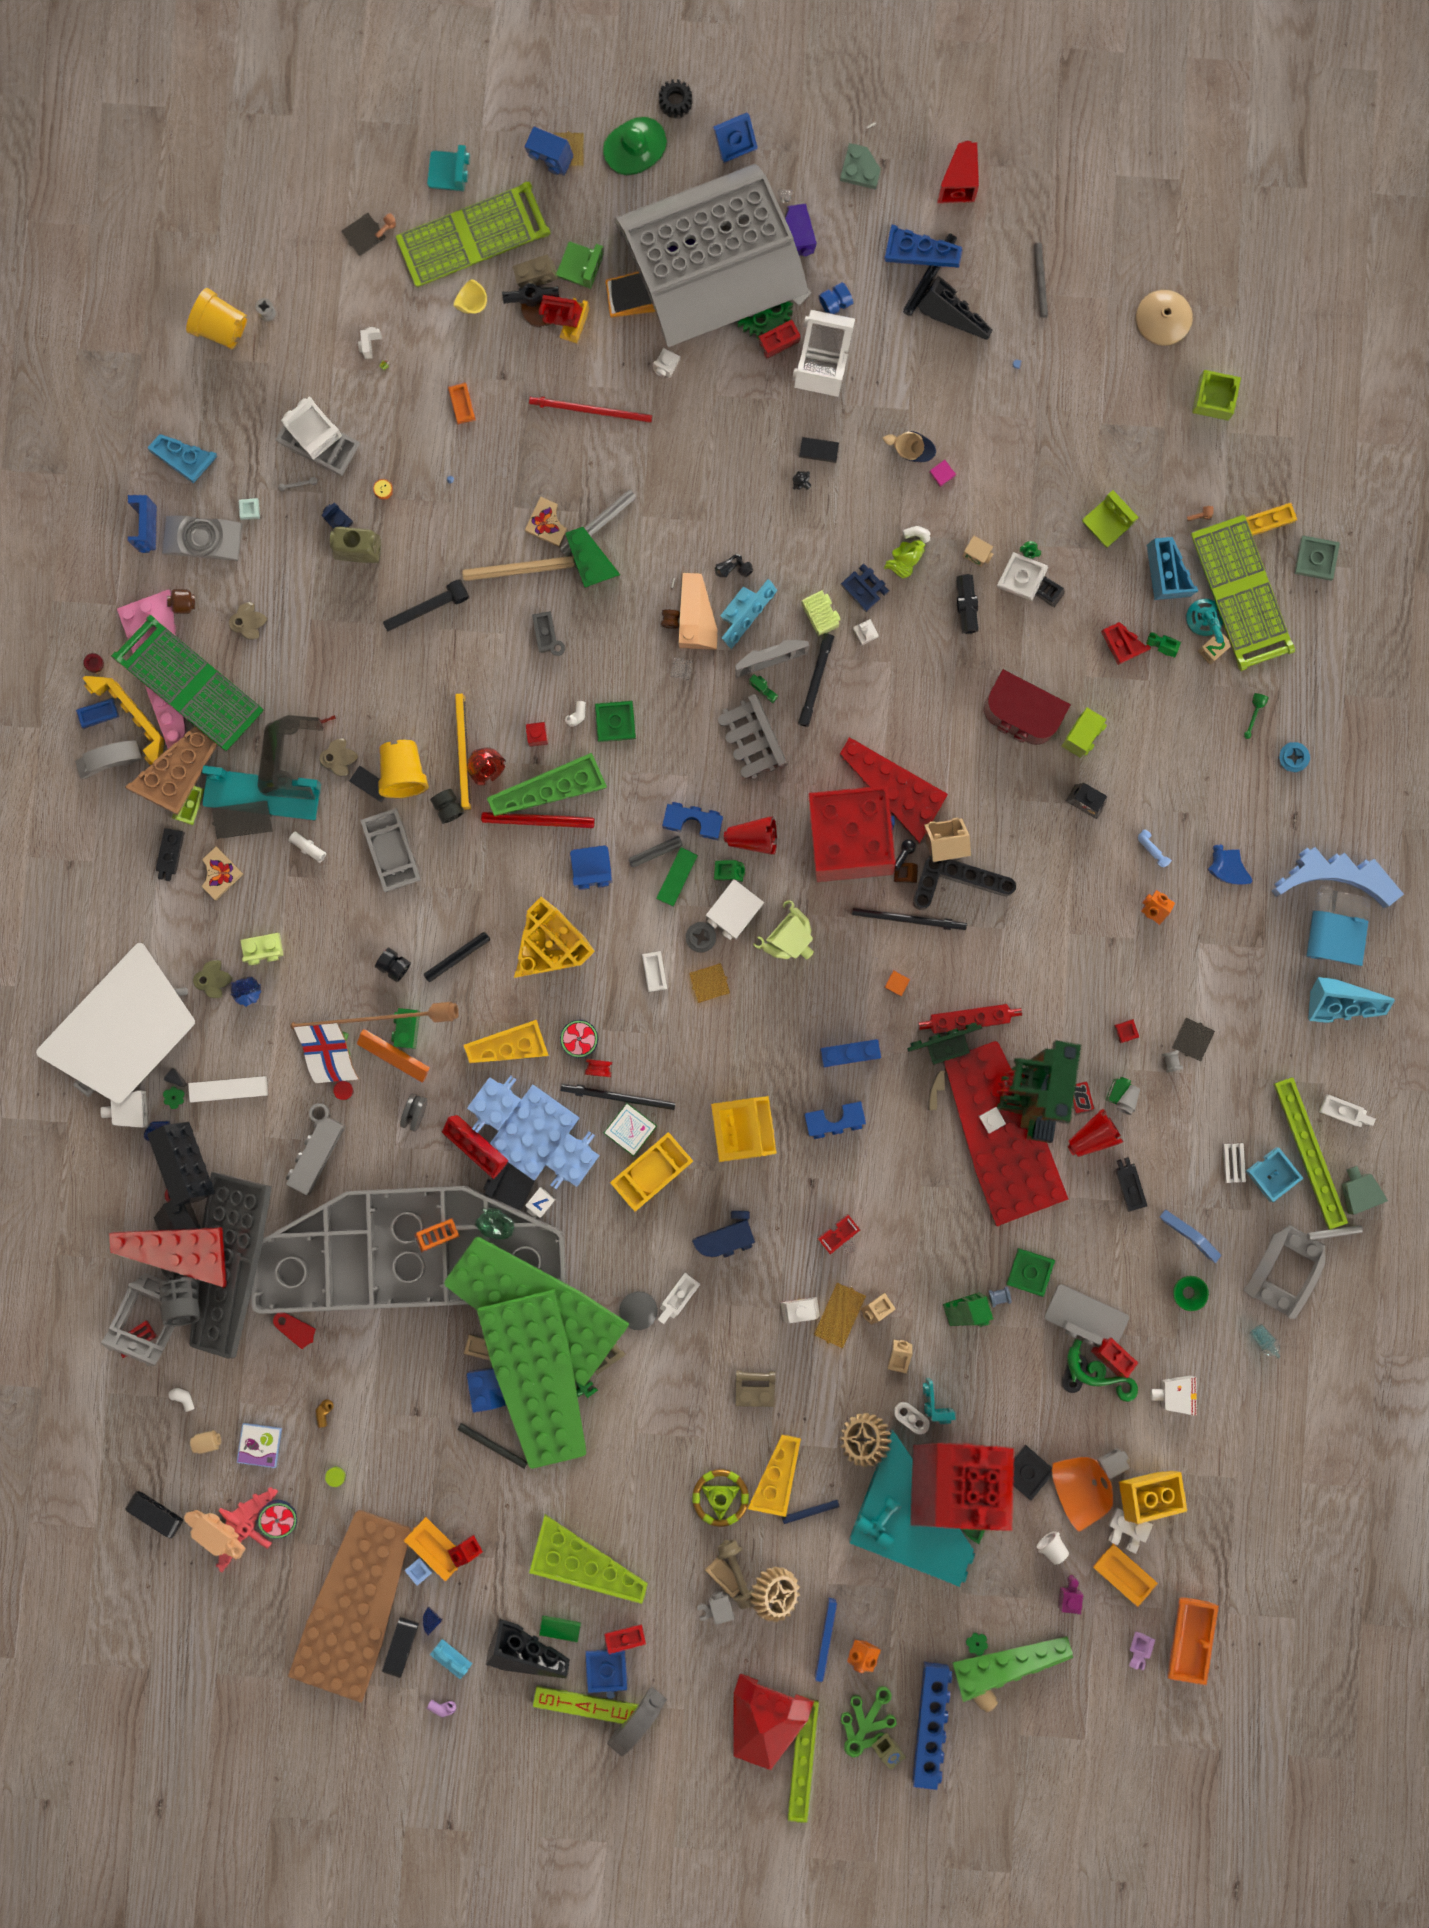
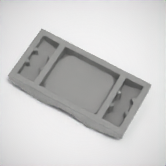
M284 425L276 438L278 443L296 454L306 457L324 469L341 476L344 474L360 445V442L341 433L342 437L313 460Z
M166 516L162 553L166 555L238 561L242 523L223 519Z
M783 640L779 645L761 651L753 650L735 665V676L738 678L808 654L809 643L803 640Z
M395 808L360 820L384 892L421 881L398 809Z

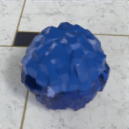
M250 976L247 979L242 978L232 982L230 995L235 1002L245 1007L257 1002L261 993V985L257 982V979Z

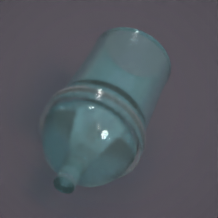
M1263 1324L1258 1325L1250 1332L1263 1353L1269 1356L1275 1355L1277 1358L1281 1357L1278 1353L1280 1350L1279 1341L1271 1335Z

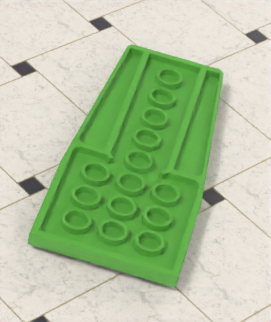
M480 1237L474 1238L444 1282L448 1289L476 1310L477 1308L555 1290L569 1343L574 1379L583 1386L586 1385L629 1325L628 1322L582 1292Z
M555 1290L477 1308L491 1364L529 1467L534 1469L585 1456L586 1444L569 1343Z

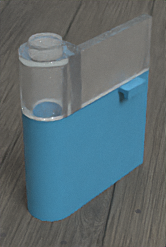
M1320 885V888H1316L1306 957L1328 959L1362 966L1372 898L1332 890V887L1327 885Z

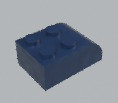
M744 1219L693 1238L692 1242L696 1250L704 1256L717 1257L723 1255L725 1258L735 1254L734 1250L741 1248L744 1251L752 1248L755 1240L748 1220Z

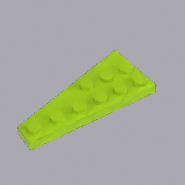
M546 1514L544 1515L529 1571L530 1574L643 1604L648 1585L646 1581Z

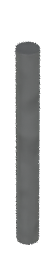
M1039 242L1034 244L1040 316L1041 318L1048 317L1043 253L1042 243Z

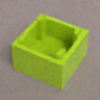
M1204 370L1199 377L1192 413L1229 421L1235 411L1241 377Z
M1087 707L1080 714L1061 746L1080 758L1083 755L1086 756L1095 746L1092 743L1095 737L1099 736L1107 727L1105 724L1107 719Z

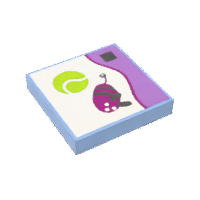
M243 1423L237 1463L276 1468L282 1428Z

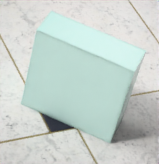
M258 498L239 500L241 520L260 519Z

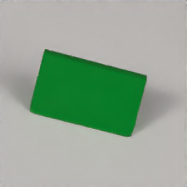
M543 1615L539 1636L578 1643L581 1622Z

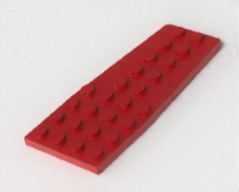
M993 1041L969 1050V1054L944 1061L973 1167L995 1226H1000L1069 1200L1047 1142L1026 1139L1028 1130L1020 1128L1021 1114L998 1109L1006 1124L991 1133L987 1132L979 1116L997 1107V1104L1000 1103L1001 1096L997 1091L1001 1090V1086L998 1083L1002 1082L1001 1078L1006 1076V1072L1012 1070L1000 1044L997 1041Z

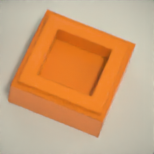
M893 970L884 988L902 996L910 979Z

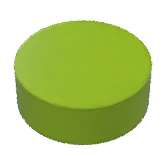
M337 1466L330 1468L325 1475L326 1483L331 1487L340 1486L346 1478L345 1471Z

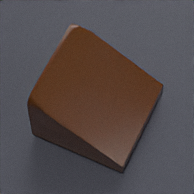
M903 863L898 871L894 870V882L917 883L918 864Z

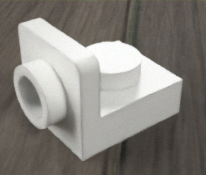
M663 348L657 361L653 363V370L660 377L666 376L670 378L680 360V356Z

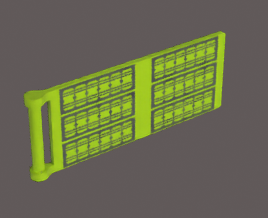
M529 181L524 182L516 188L396 235L415 286H422L536 239L549 236L551 234L550 229L546 227L533 195L531 183ZM520 193H525L540 229L537 232H534L519 195Z
M1245 515L1193 532L1191 537L1236 656L1239 670H1246L1249 666L1286 653H1295L1294 644L1288 634ZM1281 641L1285 643L1283 647L1246 660L1242 656Z

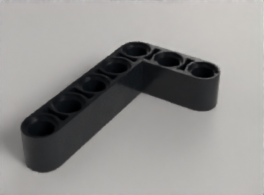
M929 856L924 863L913 898V905L918 910H925L930 906L939 877L1005 897L1015 892L1016 882L1010 877L951 859L937 861L938 868L932 869L929 867V861L932 860L931 856ZM950 865L954 866L957 870L956 874H949L947 867ZM967 871L973 872L975 879L972 881L968 880L965 873ZM984 877L992 878L993 885H985ZM930 878L933 882L932 887H926L923 884V879ZM1004 882H1007L1011 885L1010 892H1006L1002 889V884ZM919 896L926 897L927 904L924 906L920 905L917 898Z

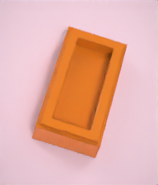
M462 383L448 387L457 424L475 421L467 384Z

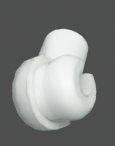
M576 702V712L570 716L567 715L565 718L567 725L574 727L584 720L586 702Z
M174 1388L169 1392L168 1396L171 1400L182 1402L185 1412L195 1409L188 1391Z

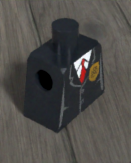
M1079 783L1074 785L1066 802L1097 819L1107 803V796L1086 783Z

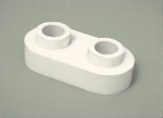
M900 1402L895 1406V1417L916 1434H924L928 1431L930 1427L928 1418L911 1404ZM902 1408L907 1409V1413L905 1415L900 1414V1410ZM918 1420L923 1421L921 1427L916 1426Z

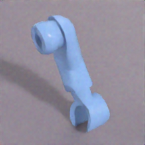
M1144 829L1138 835V841L1155 859H1158L1157 864L1160 867L1168 866L1172 860L1161 854L1162 852L1149 840L1152 836L1151 833Z

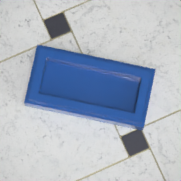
M113 698L76 710L83 729L120 717Z

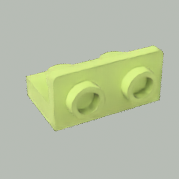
M280 933L241 940L242 962L248 963V965L260 964L259 960L267 959V962L279 960L278 957L284 956Z

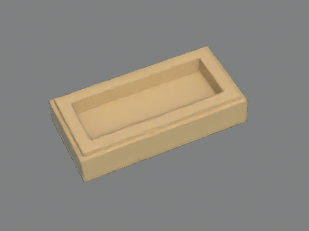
M717 1557L705 1571L734 1598L740 1592L732 1568L723 1559L720 1560Z

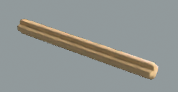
M570 556L465 569L462 571L464 581L573 568L575 563L574 558Z

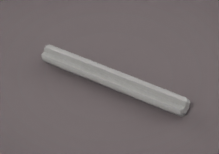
M631 490L626 491L584 528L589 535L595 534L636 498L635 494ZM568 542L560 548L561 553L565 557L571 554Z

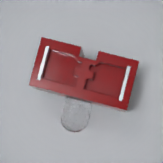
M846 1214L835 1223L837 1227L833 1231L829 1228L817 1238L829 1254H832L840 1246L848 1254L855 1251V1245L850 1238L857 1234L860 1229L852 1218Z

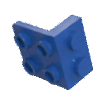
M607 846L574 849L570 852L573 885L575 888L586 890L590 889V886L597 885L600 888L607 887L609 883H613Z

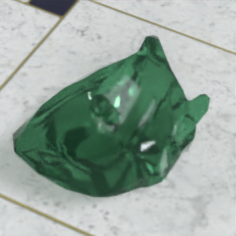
M481 1209L483 1214L475 1221V1226L478 1227L480 1233L486 1237L498 1240L507 1239L512 1236L514 1223L508 1216L498 1209Z

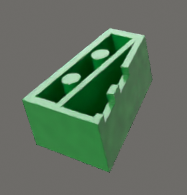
M980 1292L943 1304L949 1326L978 1325L983 1327L989 1325V1321L994 1319L987 1297Z

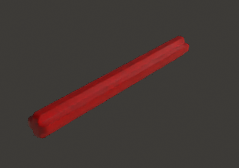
M482 812L481 821L483 823L594 828L595 819L592 817L513 813L494 816L493 812Z

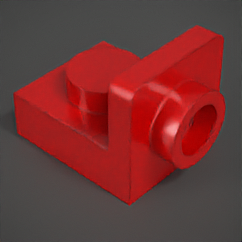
M474 1535L448 1550V1554L456 1568L469 1563L483 1553Z

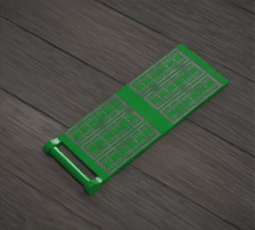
M149 615L146 618V622L117 652L111 655L117 663L127 669L224 751H228L264 711L261 706L160 624L152 615ZM152 626L155 627L156 630L127 661L124 660L122 657Z

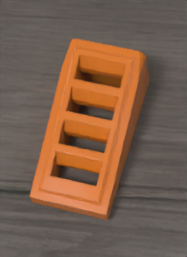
M452 1218L414 1234L421 1252L459 1237ZM445 1225H448L452 1234L449 1237L444 1227ZM438 1228L441 1229L444 1239L440 1238L437 1231ZM431 1231H433L434 1236L436 1238V1242L434 1243L429 1233ZM422 1235H426L429 1245H425Z

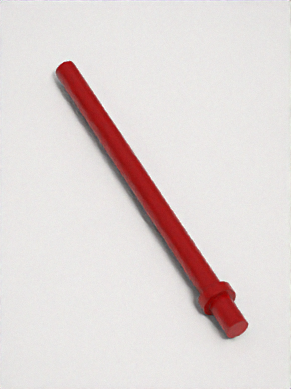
M530 396L529 404L538 405L540 408L545 406L652 423L653 415L550 400L545 399L543 396L541 398Z

